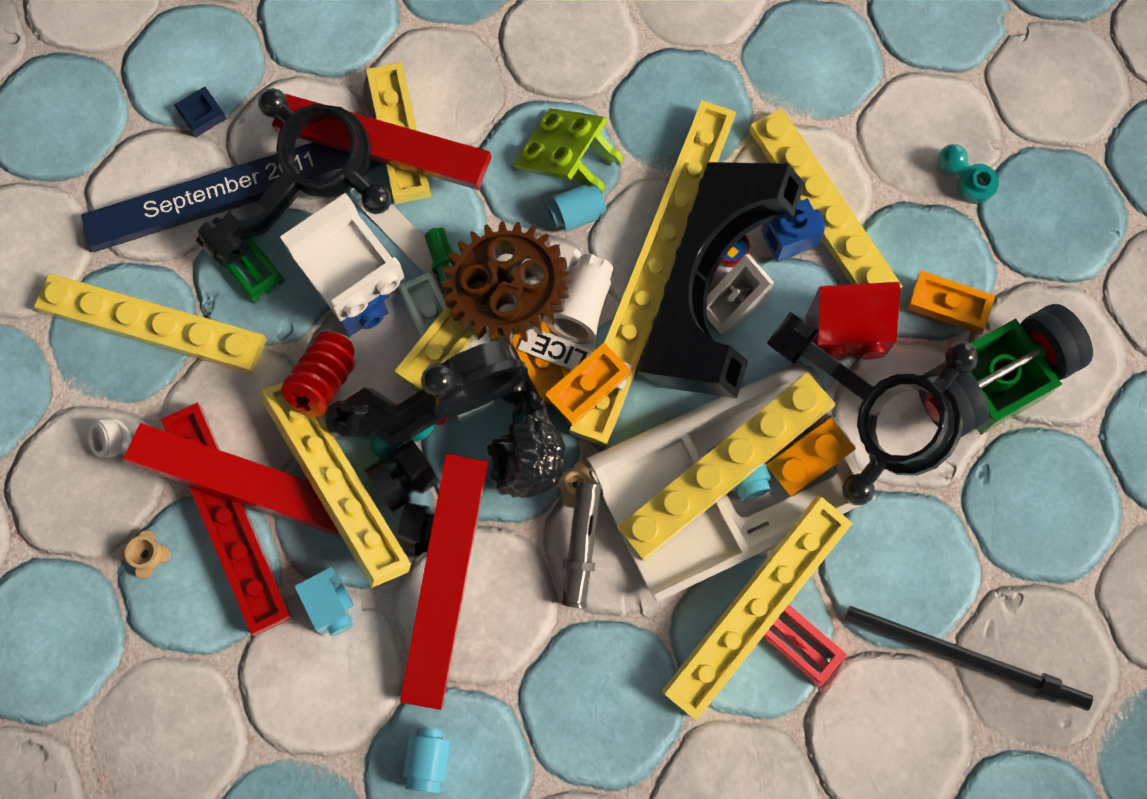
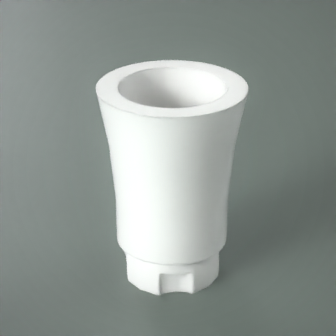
M583 254L580 256L577 265L572 268L569 274L570 283L565 285L569 290V298L560 299L563 302L564 311H551L554 315L555 324L546 323L552 332L576 343L586 344L595 341L601 311L611 286L610 277L613 271L611 263L593 254Z

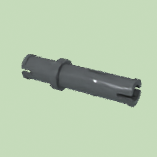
M576 482L577 488L568 559H563L562 567L566 568V576L561 605L587 608L590 571H595L592 555L602 485Z

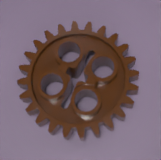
M504 221L500 222L497 232H493L488 224L484 225L485 235L482 237L471 231L472 243L468 245L465 242L459 241L457 244L461 254L449 253L448 257L453 267H443L442 270L445 278L448 279L441 282L443 292L447 294L443 299L446 307L452 308L450 310L452 319L454 321L461 320L460 325L464 332L474 327L473 332L476 340H480L486 333H489L490 341H498L501 335L505 336L506 342L509 345H512L513 337L516 334H519L524 342L528 341V330L533 329L537 334L542 335L540 323L544 321L554 325L555 319L551 311L563 312L564 305L560 299L569 298V290L565 285L570 283L569 272L564 271L568 268L566 258L559 257L561 255L559 245L550 246V239L547 233L537 239L535 226H532L526 233H523L520 222H516L512 231H507ZM503 254L513 255L512 258H510L507 261L497 260V258ZM537 276L543 278L537 284L525 283L530 277ZM477 281L487 282L480 289L470 288ZM505 304L516 305L515 309L511 312L502 313L498 311Z

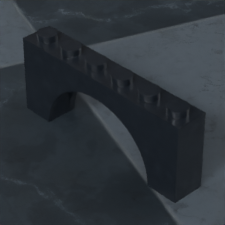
M707 163L703 178L699 182L698 193L692 211L687 218V226L681 244L676 251V259L669 280L664 287V295L658 313L652 323V331L646 349L640 359L638 373L655 386L737 398L748 360L731 345L716 342L713 338L707 320L708 292L719 264L728 251L744 235L767 222L782 218H794L804 182L789 163Z

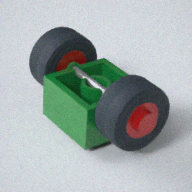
M1051 304L1027 316L1021 324L1015 318L971 343L978 351L979 361L977 366L971 372L959 374L948 388L957 397L963 414L961 437L975 429L978 430L980 435H983L1043 401L1062 385L1060 380L1066 379L1090 364L1093 358V346L1090 336L1082 322L1071 310L1060 304ZM944 361L941 365L923 375L928 377L937 376L946 362ZM918 390L927 414L934 424L939 427L940 411L936 399L932 394Z

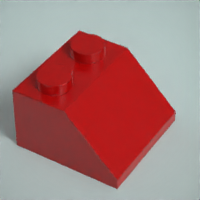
M900 282L819 286L806 314L807 324L819 332L812 342L837 361H841L847 356L861 355L866 360L884 357L897 341Z

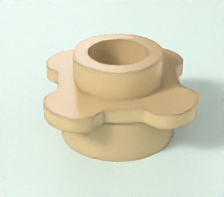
M577 462L573 469L565 473L563 472L559 484L555 486L560 488L564 497L563 503L568 508H574L576 488L573 487L574 482L598 484L593 482L589 474L590 467L584 462Z
M150 530L140 532L139 536L133 538L121 551L122 561L133 566L136 576L141 579L151 577L153 569L160 563L167 562L171 555L170 549L166 546H161L156 541V534ZM144 551L149 552L147 558L142 557Z

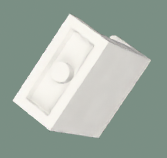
M346 193L280 236L288 254L340 322L347 317L352 318L362 313L370 301L380 294L387 295L399 286L400 281L405 278L399 261L389 255L358 215L354 203Z

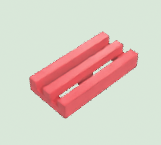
M788 605L782 613L833 656L830 662L779 618H777L772 626L822 668L821 673L817 672L770 630L766 632L762 639L816 686L821 687L847 654L793 607Z

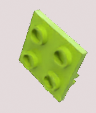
M549 108L523 147L513 166L516 170L566 180L574 178L581 185L586 184L588 187L596 184L602 194L606 188L605 184L581 162V158L588 147L601 156L608 164H611L614 160L616 165L619 166L624 157L601 134V131L608 122L605 116Z

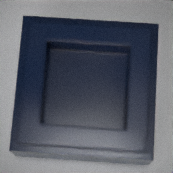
M205 86L174 104L177 112L195 137L227 119L223 110Z

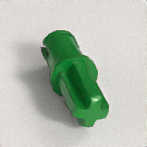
M443 227L432 228L425 234V240L433 260L432 271L438 274L440 282L448 280L442 271L443 267H453L448 255L454 252L446 230Z

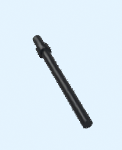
M851 605L847 609L844 619L846 622L1035 692L1036 697L1054 703L1056 700H1059L1085 711H1089L1092 706L1093 695L1062 684L1060 678L1046 673H1042L1041 676Z

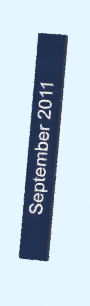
M313 142L294 149L295 163L299 172L304 178L317 181L331 178L343 169L350 155L348 152ZM276 153L81 214L89 247L93 252H97L256 202L283 172L279 164L278 155ZM370 159L369 166L380 162Z

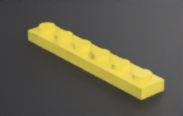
M780 109L752 123L749 132L770 163H789L803 180L804 186L799 202L808 198L813 209L819 210L825 222V231L821 240L849 283L899 282L784 110Z
M51 273L48 274L34 305L37 311L46 315L250 374H254L267 341L264 334Z
M807 372L617 526V528L645 561L835 406V402Z
M283 382L261 389L260 399L371 588L408 573L411 566L409 559L334 436L328 430L323 418L305 416L287 403L281 393Z
M816 496L661 692L697 721L853 523L823 497Z

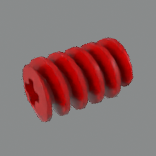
M324 331L319 333L314 338L313 343L306 349L304 355L299 359L296 366L291 370V374L283 381L281 393L286 402L305 416L321 417L326 412L327 406L334 400V396L341 390V385L347 381L348 375L355 368V361L353 359L355 349L352 342L336 332Z

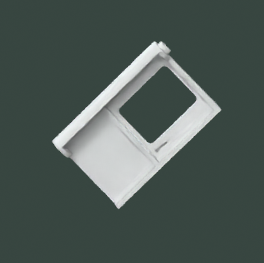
M799 361L740 388L737 398L722 396L586 458L594 481L602 485L600 493L616 526L624 522L807 372L820 386V379L816 370L811 365L806 366L803 362ZM827 413L811 425V428L815 427L829 415ZM850 453L833 466L836 471L834 477L745 518L740 517L736 513L726 494L645 561L620 530L619 532L650 594L658 602L777 546L816 496L823 497L841 514L861 506L850 504L842 494V485L845 479L852 474H860L861 470Z

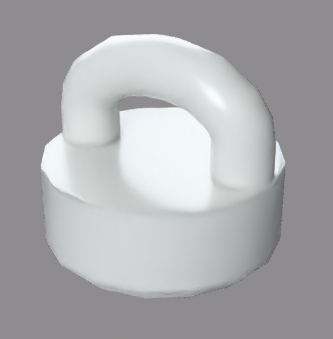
M105 418L95 420L91 423L88 430L90 448L93 454L100 459L112 458L126 453L132 441L131 434L126 425L117 419Z

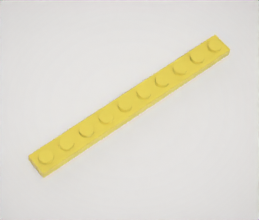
M701 100L605 340L607 346L623 362L633 365L631 375L628 377L623 390L616 387L574 426H571L569 430L570 435L607 448L640 363L642 353L649 340L652 323L658 313L664 295V287L669 280L676 259V251L681 244L687 226V218L692 211L698 193L699 182L703 178L707 163L718 162L734 122L736 111Z

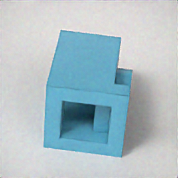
M333 566L295 585L296 591L315 630L323 636L329 633L331 637L342 634L353 627V619L348 609L354 606L343 584L338 587L336 586L343 579Z

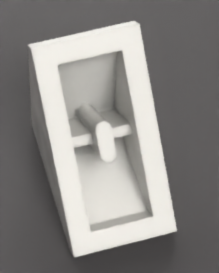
M749 254L745 255L708 295L707 319L721 335L726 334L764 306L774 285L770 277Z

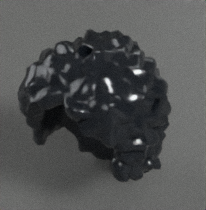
M529 391L522 401L515 403V410L512 413L513 423L509 426L510 433L504 435L501 439H493L492 443L487 446V453L492 457L491 461L494 463L493 470L490 473V479L493 481L494 488L498 490L499 494H508L512 498H529L549 491L559 484L566 462L563 456L565 443L562 435L556 431V423L550 420L545 402L541 397L537 396L534 391Z

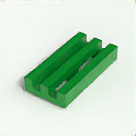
M249 238L244 241L269 272L270 276L264 279L246 255L239 261L258 283L254 288H252L234 264H231L226 269L255 304L261 300L260 295L263 293L269 294L273 291L272 287L278 283L280 286L285 282V279L254 240Z

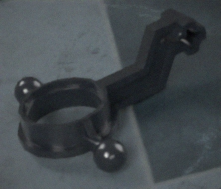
M275 88L266 89L258 98V106L263 115L270 118H279L284 123L279 131L276 146L279 164L283 172L255 204L230 210L222 219L215 217L213 220L205 222L197 231L198 237L195 241L223 268H228L245 255V248L248 244L244 240L265 234L302 192L311 197L329 199L343 195L354 188L362 196V205L367 212L383 214L391 205L390 192L382 185H371L363 177L369 167L372 150L368 131L357 116L342 107L312 104L293 112L288 107V100L282 91ZM322 119L340 121L348 130L351 141L350 155L343 169L333 177L320 181L304 178L297 169L294 158L296 140L302 130L312 122Z
M791 311L768 340L767 344L793 364L803 355L863 400L858 411L857 428L861 442L869 454L870 462L860 474H852L847 477L842 485V494L850 504L864 505L871 501L875 494L874 483L885 469L896 475L918 476L938 468L953 454L962 436L963 414L957 397L948 388L959 374L971 372L977 366L979 356L973 344L966 341H958L951 344L945 352L946 364L937 376L895 374L879 381L873 387L815 345L812 341L819 332ZM907 390H923L932 394L937 401L940 411L939 427L933 439L920 451L907 456L891 455L885 452L880 446L876 434L877 418L883 406L895 395Z
M491 341L460 352L442 364L436 363L428 366L422 373V390L398 405L375 389L365 387L344 401L332 403L329 406V416L325 420L326 426L330 433H338L342 437H365L374 433L389 445L400 446L445 417L469 412L499 397L509 404L522 401L529 392L528 382L525 380L528 368L525 362L515 358L507 342Z

